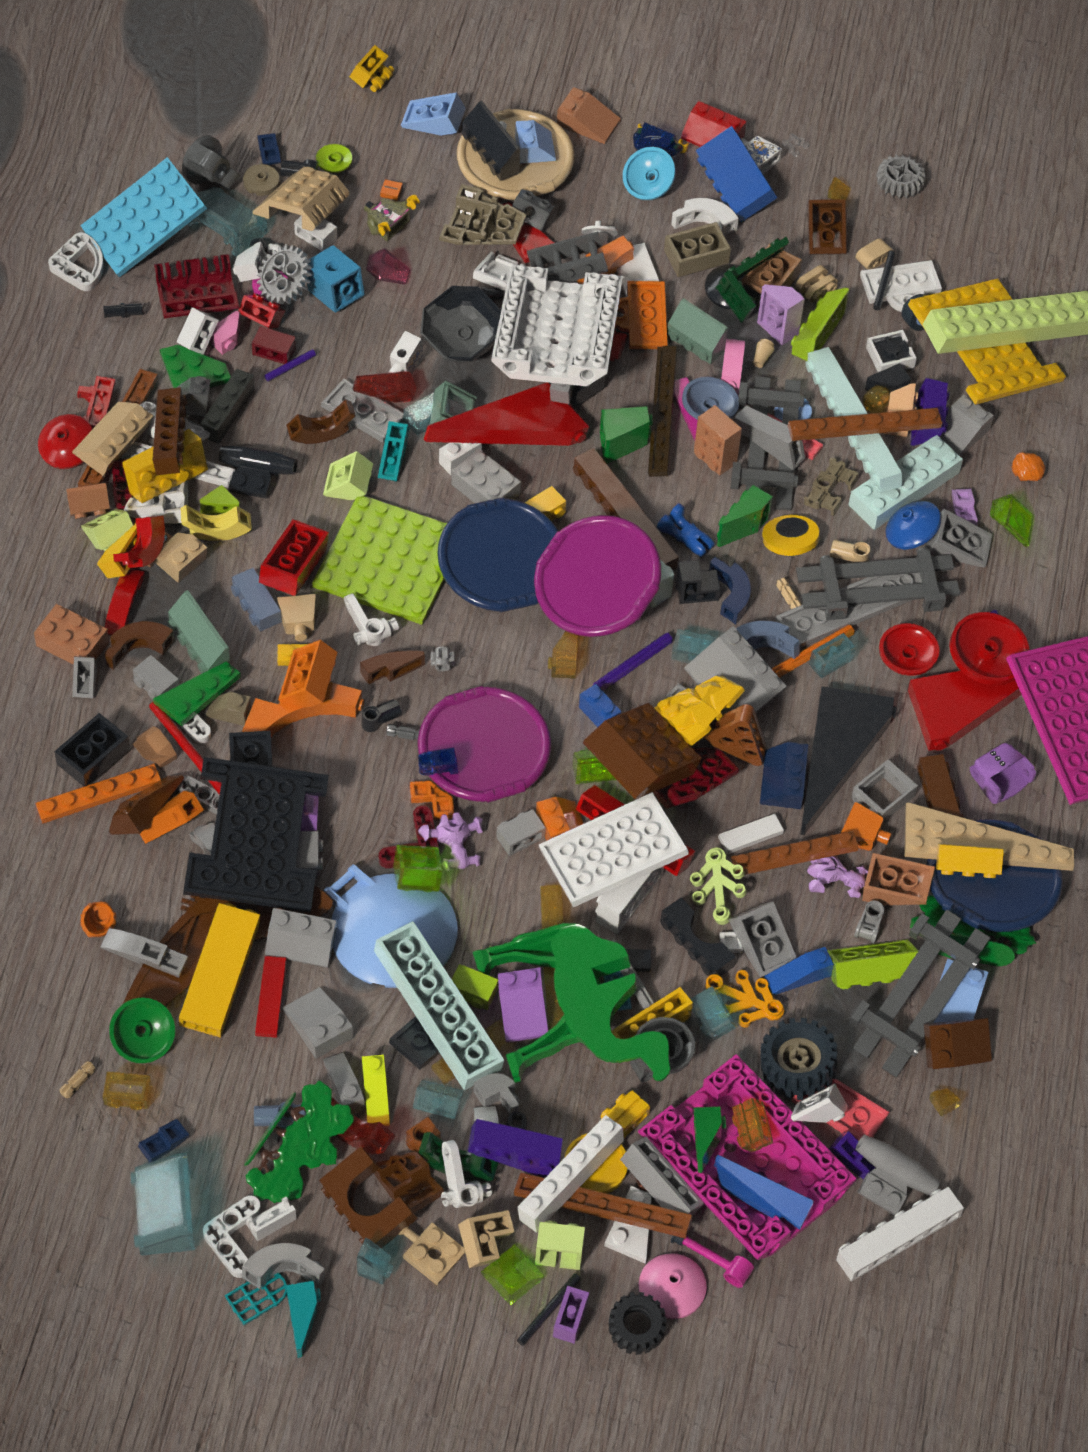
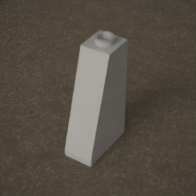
M747 405L735 416V423L742 428L741 434L792 470L805 459L802 440H791L788 425Z

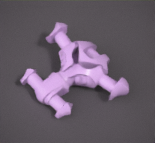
M458 812L453 813L452 820H448L447 815L443 814L440 824L436 829H429V826L425 824L418 830L425 842L429 837H434L451 848L450 854L453 859L448 860L444 858L441 864L446 871L454 867L465 869L468 865L475 864L476 867L480 866V856L475 854L474 856L467 857V851L462 844L471 835L470 832L476 830L478 833H483L482 818L475 817L472 823L467 824Z
M836 856L811 861L812 865L808 867L807 872L815 879L809 883L810 892L824 893V884L840 880L843 881L845 886L851 887L847 891L850 897H861L859 890L864 887L865 875L868 874V870L863 865L856 867L857 872H854L853 870L847 871L841 864L839 857Z

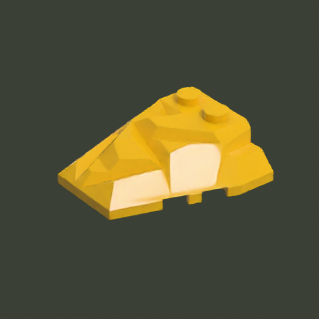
M714 676L697 685L695 689L688 688L660 701L655 709L671 726L675 727L678 734L688 744L693 745L708 734L711 730L709 724L715 718L716 720L722 718V709L730 708L745 690L742 686L724 676Z

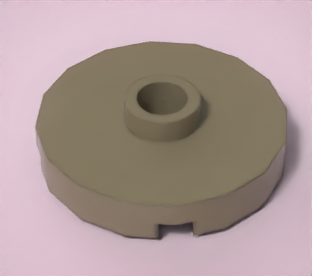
M264 164L248 168L243 176L244 188L252 194L253 192L258 196L271 194L280 183L279 174L275 168Z

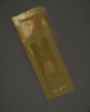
M565 631L553 648L552 657H548V669H552L551 677L575 679L578 635Z

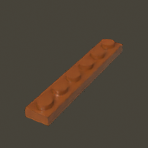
M854 831L731 856V861L734 865H741L745 871L744 875L859 850ZM736 870L734 874H739L741 870Z

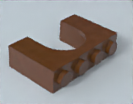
M360 1146L319 1181L323 1185L321 1191L328 1199L332 1197L336 1202L333 1205L336 1211L341 1216L345 1214L348 1218L346 1222L348 1227L354 1233L357 1231L361 1235L359 1241L366 1250L371 1248L376 1253L418 1218L400 1196L375 1215L363 1216L357 1214L353 1204L354 1193L365 1179L379 1169L367 1151Z

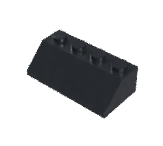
M478 102L463 121L462 135L465 140L471 143L473 150L478 152L483 163L490 167L492 174L502 181L519 173L520 147L484 102Z

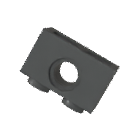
M523 189L519 192L512 207L527 214L525 223L540 231L547 224L554 209V205L550 204L549 201L540 199L531 191Z

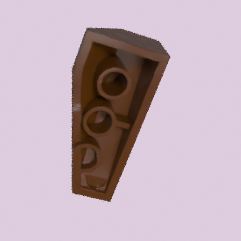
M167 776L122 802L112 817L110 834H140L184 780V776Z

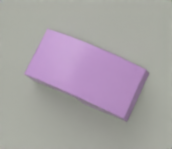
M952 490L954 514L977 526L972 490Z

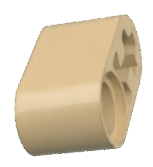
M878 238L861 248L855 258L867 270L875 269L885 263L888 252L894 250L881 238Z

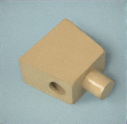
M316 595L277 597L285 633L294 634L297 641H304L307 638L306 633L314 631Z

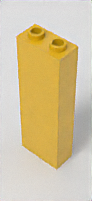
M229 903L218 904L179 1016V1026L221 1038L260 924V914L251 909H238Z

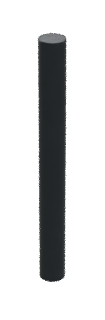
M894 251L888 252L873 305V309L877 311L880 310L896 255Z
M576 1273L568 1279L517 1339L520 1345L524 1346L562 1302L567 1286L574 1288L581 1278Z

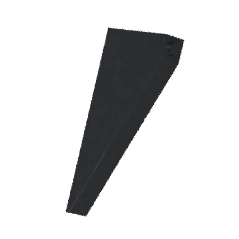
M822 686L800 835L806 834L889 727L891 718H895L897 706H893V697Z

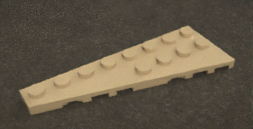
M906 803L905 857L937 859L938 844L1004 849L1002 865L1073 871L1074 849L916 804Z

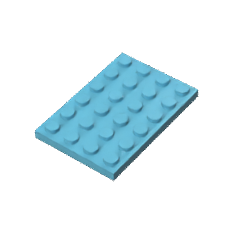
M167 157L80 226L86 234L96 241L103 257L120 278L204 212L207 207Z

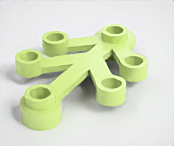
M712 848L705 856V865L699 872H695L690 876V881L694 886L699 887L712 869L713 876L701 891H696L692 894V900L696 905H703L706 897L715 888L716 909L713 912V917L718 924L725 925L729 922L731 913L725 907L723 886L731 890L737 898H743L747 890L743 884H736L724 876L721 867L731 872L735 879H741L745 871L741 865H734L726 860V854L721 848ZM719 855L717 859H712L714 856ZM736 870H741L739 874H734ZM700 877L699 881L694 882L695 878ZM738 889H743L741 893H736ZM698 896H702L700 900H696ZM724 911L722 916H718L720 912Z

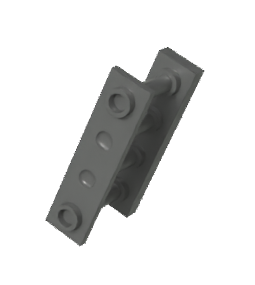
M598 231L527 250L531 267L544 268L543 264L554 261L555 266L547 268L548 281L568 283L585 278L586 272L598 274L608 272L604 254H598L597 251L598 248L602 247ZM590 252L591 256L580 259L579 254ZM572 256L573 261L562 264L561 259Z

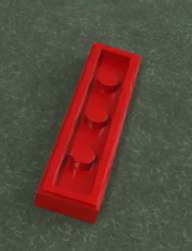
M265 956L255 1036L277 1038L286 957Z

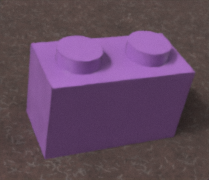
M567 1286L554 1325V1338L575 1344L588 1304L589 1292Z

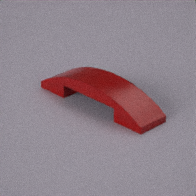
M129 569L125 576L119 578L104 626L108 629V635L112 636L117 630L128 625V616L137 589L140 590L145 571Z

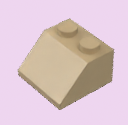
M178 532L162 546L161 552L154 562L179 583L206 560L207 547L194 535Z

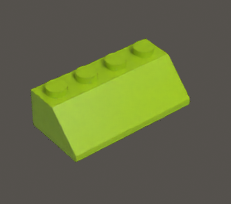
M848 288L827 292L824 298L818 300L815 311L812 310L810 312L807 323L802 324L798 336L795 335L791 341V346H793L792 355L808 361V353L820 350L845 314L849 294Z
M908 939L828 950L834 964L831 974L832 981L840 989H849L852 985L859 984L861 986H870L873 982L880 981L882 983H891L894 979L901 978L918 953V950Z

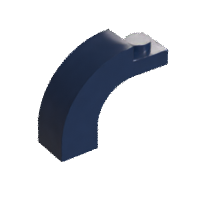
M714 557L710 561L709 571L716 570L718 580L724 583L731 592L722 602L720 614L736 625L748 609L751 591L750 581L745 571L737 563L729 567L727 563Z

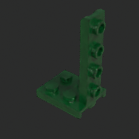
M787 237L781 240L777 238L767 249L763 247L758 250L753 258L749 256L741 262L742 265L737 268L736 266L731 267L723 274L724 277L720 279L719 284L715 287L741 323L748 319L756 305L752 296L746 293L742 282L738 279L784 251L785 246L789 243Z

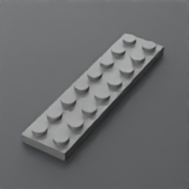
M920 573L867 577L839 590L922 584ZM911 600L848 605L846 619L826 620V607L804 609L803 605L777 615L775 621L789 627V634L799 640V648L825 638L849 624L853 626Z

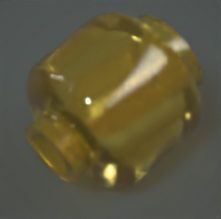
M874 386L863 396V405L871 413H881L889 405L890 394L886 388Z

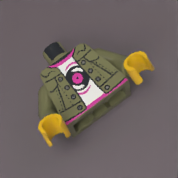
M411 195L403 202L391 201L385 198L377 205L368 201L364 211L368 212L367 225L371 234L374 236L379 235L388 242L410 222V209L414 210L416 204L420 203L418 197Z

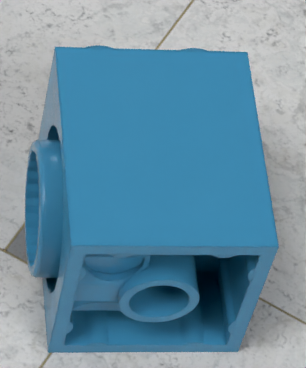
M334 245L310 259L309 265L312 266V269L308 270V272L312 273V276L307 277L311 281L307 283L308 291L333 312H338L365 295L361 267Z

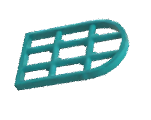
M276 1273L273 1275L275 1276L274 1278L265 1283L261 1289H264L268 1295L257 1302H254L250 1296L260 1289L256 1288L251 1292H247L245 1287L251 1284L248 1281L224 1295L243 1326L276 1307L285 1299L287 1284L280 1274ZM280 1279L284 1285L270 1292L267 1285ZM285 1289L283 1296L276 1301L273 1296ZM242 1290L244 1296L232 1303L229 1297ZM248 1299L251 1305L238 1313L234 1306ZM267 1299H271L272 1305L262 1311L258 1309L257 1305ZM254 1309L257 1314L244 1321L241 1315Z

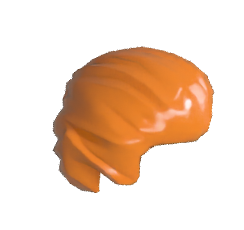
M1019 452L1016 455L1011 467L1012 472L1015 476L1019 477L1020 481H1039L1046 470L1040 456Z
M106 902L89 903L80 915L81 927L89 938L104 937L108 929H114L116 925L117 915L109 903Z

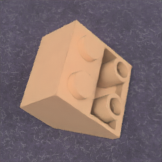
M912 383L890 392L887 412L916 410L918 392H915L916 384ZM908 431L884 434L907 437Z

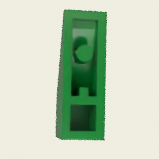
M720 1107L694 1108L698 1173L704 1171L722 1138V1129H726L725 1115L721 1116Z

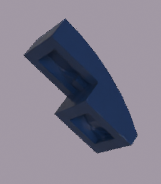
M275 133L257 135L262 164L281 163Z
M175 1119L160 1127L158 1133L140 1141L138 1148L147 1160L152 1163L189 1138V1134L179 1120Z

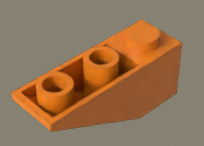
M182 791L160 808L139 835L146 844L187 823L204 809L194 793Z

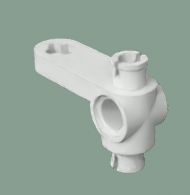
M353 594L344 596L346 608L360 631L353 633L357 645L366 642L368 645L378 646L383 643L384 639L391 637L392 631L399 630L395 618L387 621L385 618H372L368 620Z
M454 1140L443 1142L442 1155L449 1192H442L441 1198H446V1200H442L445 1207L453 1205L455 1208L473 1206L481 1203L484 1197L491 1196L492 1190H486L491 1188L488 1182L480 1184L477 1180L464 1182L461 1159L456 1142ZM464 1190L467 1191V1197L465 1200H463L462 1198V1192Z

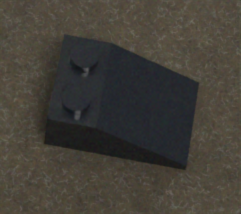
M271 731L229 733L230 761L272 767Z

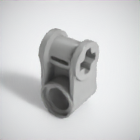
M870 901L866 904L854 934L855 938L862 937L870 940L873 944L875 943L884 913V907L880 902ZM869 912H875L878 915L873 916Z

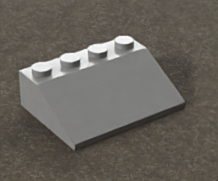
M734 626L718 637L684 667L698 685L714 676H724L744 688L745 691L730 708L722 709L723 714L744 704L751 705L757 714L786 688L781 679Z

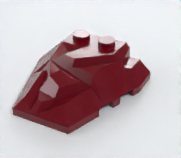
M716 747L692 748L702 758L694 774L652 793L666 809L685 804L700 798L739 773V768Z

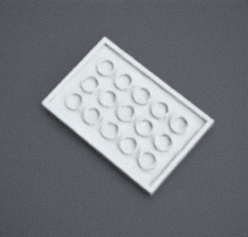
M653 793L539 844L543 856L573 908L688 855L686 846Z

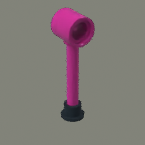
M688 1234L686 1239L672 1236L671 1243L675 1242L680 1246L685 1245L726 1269L723 1276L727 1282L735 1287L742 1288L754 1270L753 1264L744 1257L735 1256L730 1262L689 1238Z

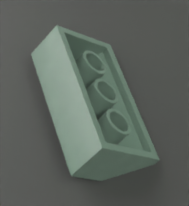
M188 590L185 591L168 611L169 620L167 624L169 628L177 633L180 644L186 646L189 657L192 660H196L201 674L226 661L230 664L229 647Z

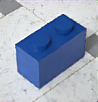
M597 684L580 694L579 708L597 727L605 720L621 714V710Z

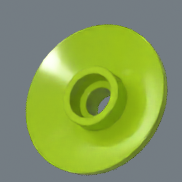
M329 144L319 149L316 154V162L322 170L337 173L346 170L351 165L352 154L345 146Z

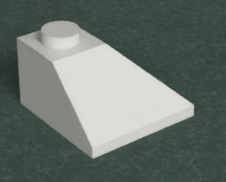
M833 1084L797 1102L791 1119L793 1121L824 1123L833 1119L835 1122L845 1116L844 1113L848 1105L837 1086Z

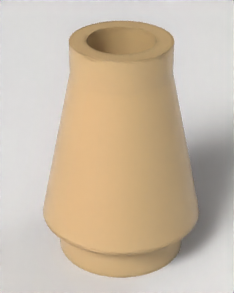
M761 339L757 343L752 362L754 366L762 368L774 352V343L772 341Z

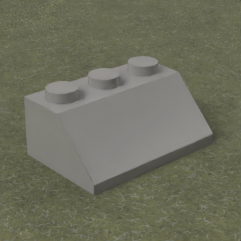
M273 908L265 956L286 957V960L328 968L337 930L336 920Z

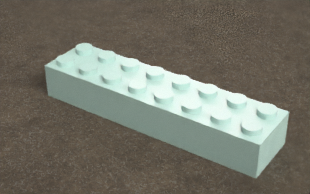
M412 921L377 939L374 948L375 954L462 1088L466 1090L482 1077L500 1072L504 1063L503 1057L415 923Z

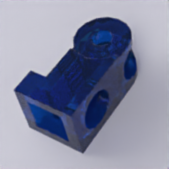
M454 747L424 752L418 756L419 773L421 775L430 776L435 773L450 772V775L458 774L457 756Z

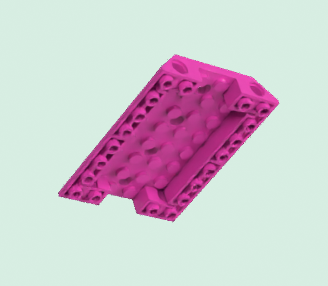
M737 1054L704 1079L703 1087L676 1108L670 1105L638 1130V1133L643 1138L647 1137L704 1204L757 1260L775 1254L835 1205L856 1181V1177L802 1121H793L791 1119L793 1112ZM720 1107L721 1116L725 1115L726 1129H722V1138L704 1171L698 1173L694 1108ZM726 1144H733L736 1150L728 1152L724 1146ZM717 1155L813 1200L814 1204L811 1213L801 1229L796 1228L784 1217L781 1220L777 1216L771 1218L722 1190L719 1184L717 1169L714 1167Z

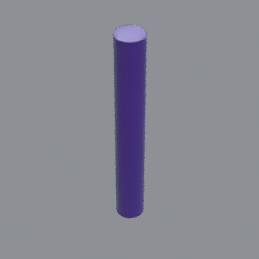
M312 349L265 374L266 381L269 382L315 357L316 353Z

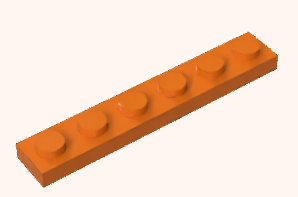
M151 764L36 802L35 804L42 824L143 791L161 779L155 764Z

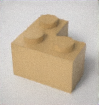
M509 1210L468 1218L458 1224L469 1268L488 1265L500 1259L495 1240L505 1238L514 1233Z

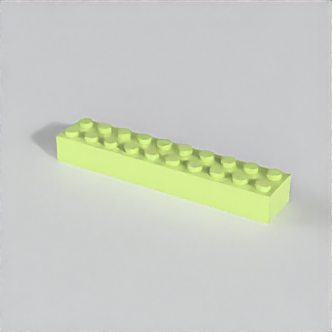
M1088 291L930 310L922 325L938 354L1088 335Z

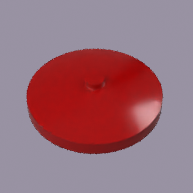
M990 612L973 613L960 620L951 634L949 643L950 653L957 667L971 679L988 685H1003L1014 681L1015 678L1006 658L1009 655L1030 650L1026 636L1014 622L1004 616Z

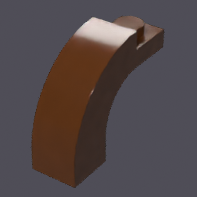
M345 399L328 415L310 418L297 414L286 426L290 440L303 444H316L333 440L349 430L348 423L356 415L352 402Z
M149 621L135 622L120 628L110 637L111 646L105 653L107 667L114 670L124 656L136 648H149L164 655L175 641L173 629L163 624Z

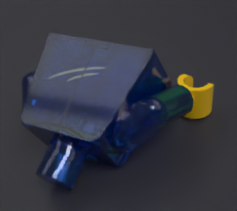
M645 122L643 127H641V124H638V129L633 134V143L636 151L646 147H657L673 157L678 153L687 152L689 143L682 144V139H679L677 143L675 134Z

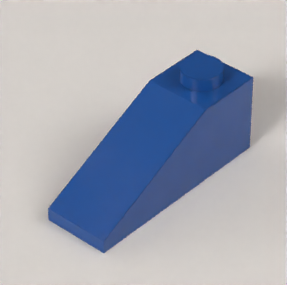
M826 947L801 955L765 975L764 979L768 981V988L772 996L831 977L834 964Z

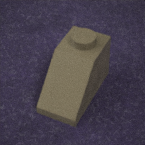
M234 692L220 695L210 703L206 717L244 726L251 710L250 696Z

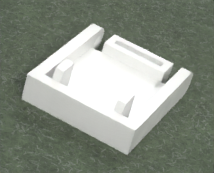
M491 251L474 270L473 279L506 291L511 265H518L519 262L502 255H498L494 260L495 253Z

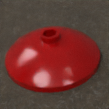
M64 414L53 418L43 427L38 438V450L41 457L47 464L57 469H70L82 464L84 461L72 452L93 428L87 420L78 415Z
M903 623L889 628L882 635L879 643V654L885 665L894 672L915 676L924 674L934 667L939 657V644L935 636L926 628L916 624Z

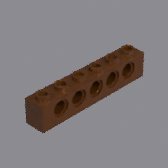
M181 387L160 389L157 393L152 459L156 476L180 473V465H183L182 453H184L183 441H185V406H187L186 394H182Z

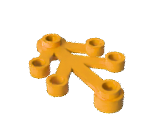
M739 970L735 977L736 982L742 986L744 993L724 985L723 979L719 975L713 974L706 979L705 986L708 992L713 994L720 992L740 1001L730 1005H721L719 1016L722 1019H728L732 1013L751 1007L760 1009L750 1014L742 1013L739 1016V1025L747 1028L753 1021L762 1018L775 1021L779 1020L784 1014L783 1005L780 1001L773 999L768 988V981L764 978H759L755 983V990L762 994L764 1001L757 999L748 980L749 975L745 970ZM743 975L745 979H740L738 976ZM715 984V985H717L718 987H717V988H713V987H711L710 985ZM758 984H764L765 987L761 988ZM775 1009L777 1012L772 1013L769 1010ZM722 1010H727V1011H729V1013H728V1014H724V1013H722ZM747 1018L749 1021L743 1022L741 1019Z

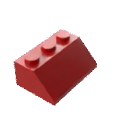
M698 101L689 114L681 139L701 147L730 126L734 128L740 138H744L746 121Z

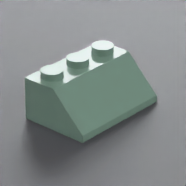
M683 298L668 322L667 336L682 345L686 350L697 355L701 360L712 364L725 351L728 327Z

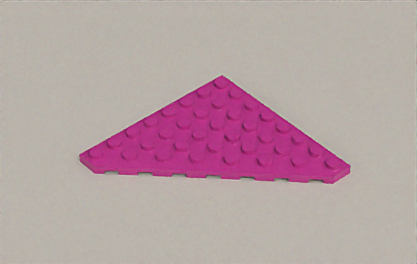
M1088 636L1009 655L1006 660L1069 804L1087 801Z

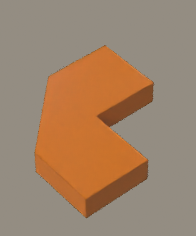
M432 781L410 782L411 803L432 802L434 820L441 819L443 814H446L448 819L453 818L454 806L451 795L440 790Z

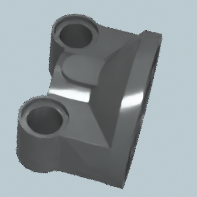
M210 135L202 136L195 140L184 156L182 174L187 181L195 185L209 180L230 190L239 177V174L230 168L228 159L222 155V145L219 140Z
M659 1017L647 1021L640 1027L636 1035L650 1031L666 1035L669 1054L671 1055L669 1057L670 1074L680 1072L694 1058L695 1040L692 1032L684 1023L674 1018ZM640 1058L630 1061V1065L640 1082H646L653 1078V1072Z

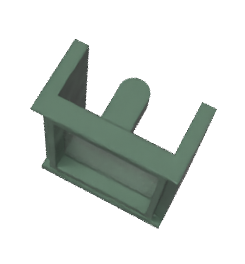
M448 381L443 382L435 389L430 425L474 409L477 397Z

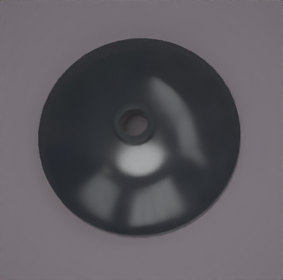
M734 264L722 265L713 269L705 280L707 297L717 306L730 310L731 308L715 287L719 284L720 279L724 277L723 274L733 266H736V268L740 266ZM743 285L746 293L756 301L760 293Z

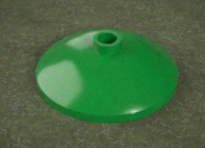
M134 998L123 1003L113 1014L109 1026V1036L114 1049L124 1059L134 1063H150L161 1058L170 1049L175 1037V1023L169 1010L160 1002L151 998ZM139 1026L145 1027L146 1030L143 1034L138 1033L137 1029Z

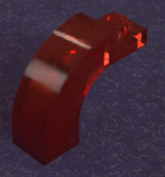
M334 1098L331 1099L332 1106L339 1104ZM354 1115L353 1123L344 1134L335 1135L352 1147L358 1149L361 1146L367 1153L371 1154L384 1153L396 1136L380 1121L368 1123Z

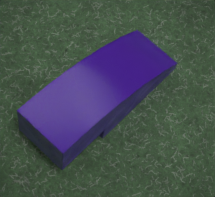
M849 1131L844 1132L828 1149L844 1165L864 1180L867 1173L876 1167L856 1151L858 1140Z

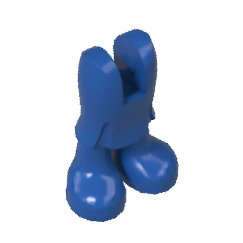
M678 503L672 509L670 515H664L660 519L656 528L658 531L676 538L678 542L683 543L694 554L702 557L705 555L706 549L710 550L715 543L711 537L699 530L694 523L691 524L684 517L685 507Z

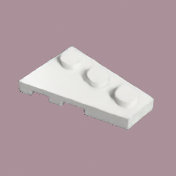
M633 1186L630 1187L626 1199L651 1205V1195ZM615 1221L604 1246L646 1264L649 1229Z

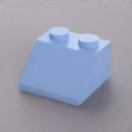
M534 120L516 121L515 140L516 144L520 147V164L556 161L551 131Z

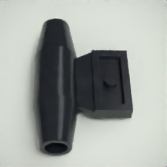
M221 446L219 451L220 462L238 468L233 472L228 487L229 492L267 499L272 483L270 474L294 475L297 470V459L275 451L247 446Z

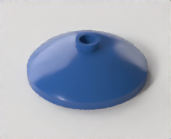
M916 501L902 506L891 516L887 523L886 537L889 543L895 548L904 550L913 549L925 544L938 531L941 524V513L933 503L927 501Z

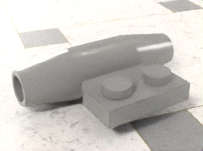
M863 1135L858 1141L856 1151L876 1167L867 1173L857 1191L858 1194L892 1215H896L907 1197V1187L927 1195H931L937 1190L940 1181L919 1162L893 1146L870 1136Z

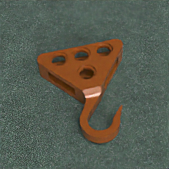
M744 704L723 714L720 720L715 718L709 724L711 730L703 738L708 740L712 746L754 766L762 765L766 743L755 710L751 705ZM725 737V738L731 740V742L726 741V740H724L723 738ZM699 741L691 746L698 747Z

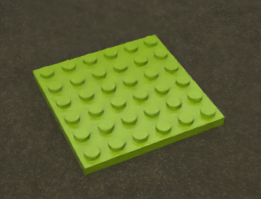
M367 496L356 497L312 582V588L342 598L353 594L359 604L423 625L445 580L439 567L437 551L439 538L447 523Z

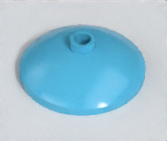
M642 148L632 154L624 166V186L637 199H657L664 195L672 186L676 175L675 163L672 157L661 148Z

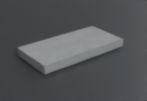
M343 379L321 403L322 408L332 412L345 399L350 400L356 416L349 423L382 443L385 442L389 421L402 423L406 419L405 413L346 379Z

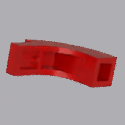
M163 515L136 518V543L128 552L113 554L114 562L122 561V565H128V568L144 567L154 562L160 554L164 542L165 525Z

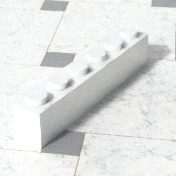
M605 1115L518 1206L519 1220L537 1233L539 1231V1223L548 1221L624 1141L623 1127Z
M949 1187L944 1190L938 1189L927 1200L923 1201L921 1199L914 1203L910 1210L898 1212L894 1219L888 1223L886 1221L881 1222L876 1226V1230L871 1233L864 1232L854 1243L850 1244L848 1242L841 1246L836 1261L852 1282L960 1218L964 1207Z

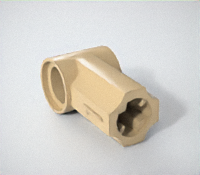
M833 540L830 551L831 557L851 561L852 563L869 562L870 547L867 543L857 542L851 544Z

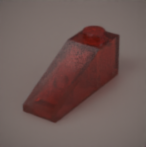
M408 371L356 376L352 389L357 393L398 403L413 401L417 388L411 372Z

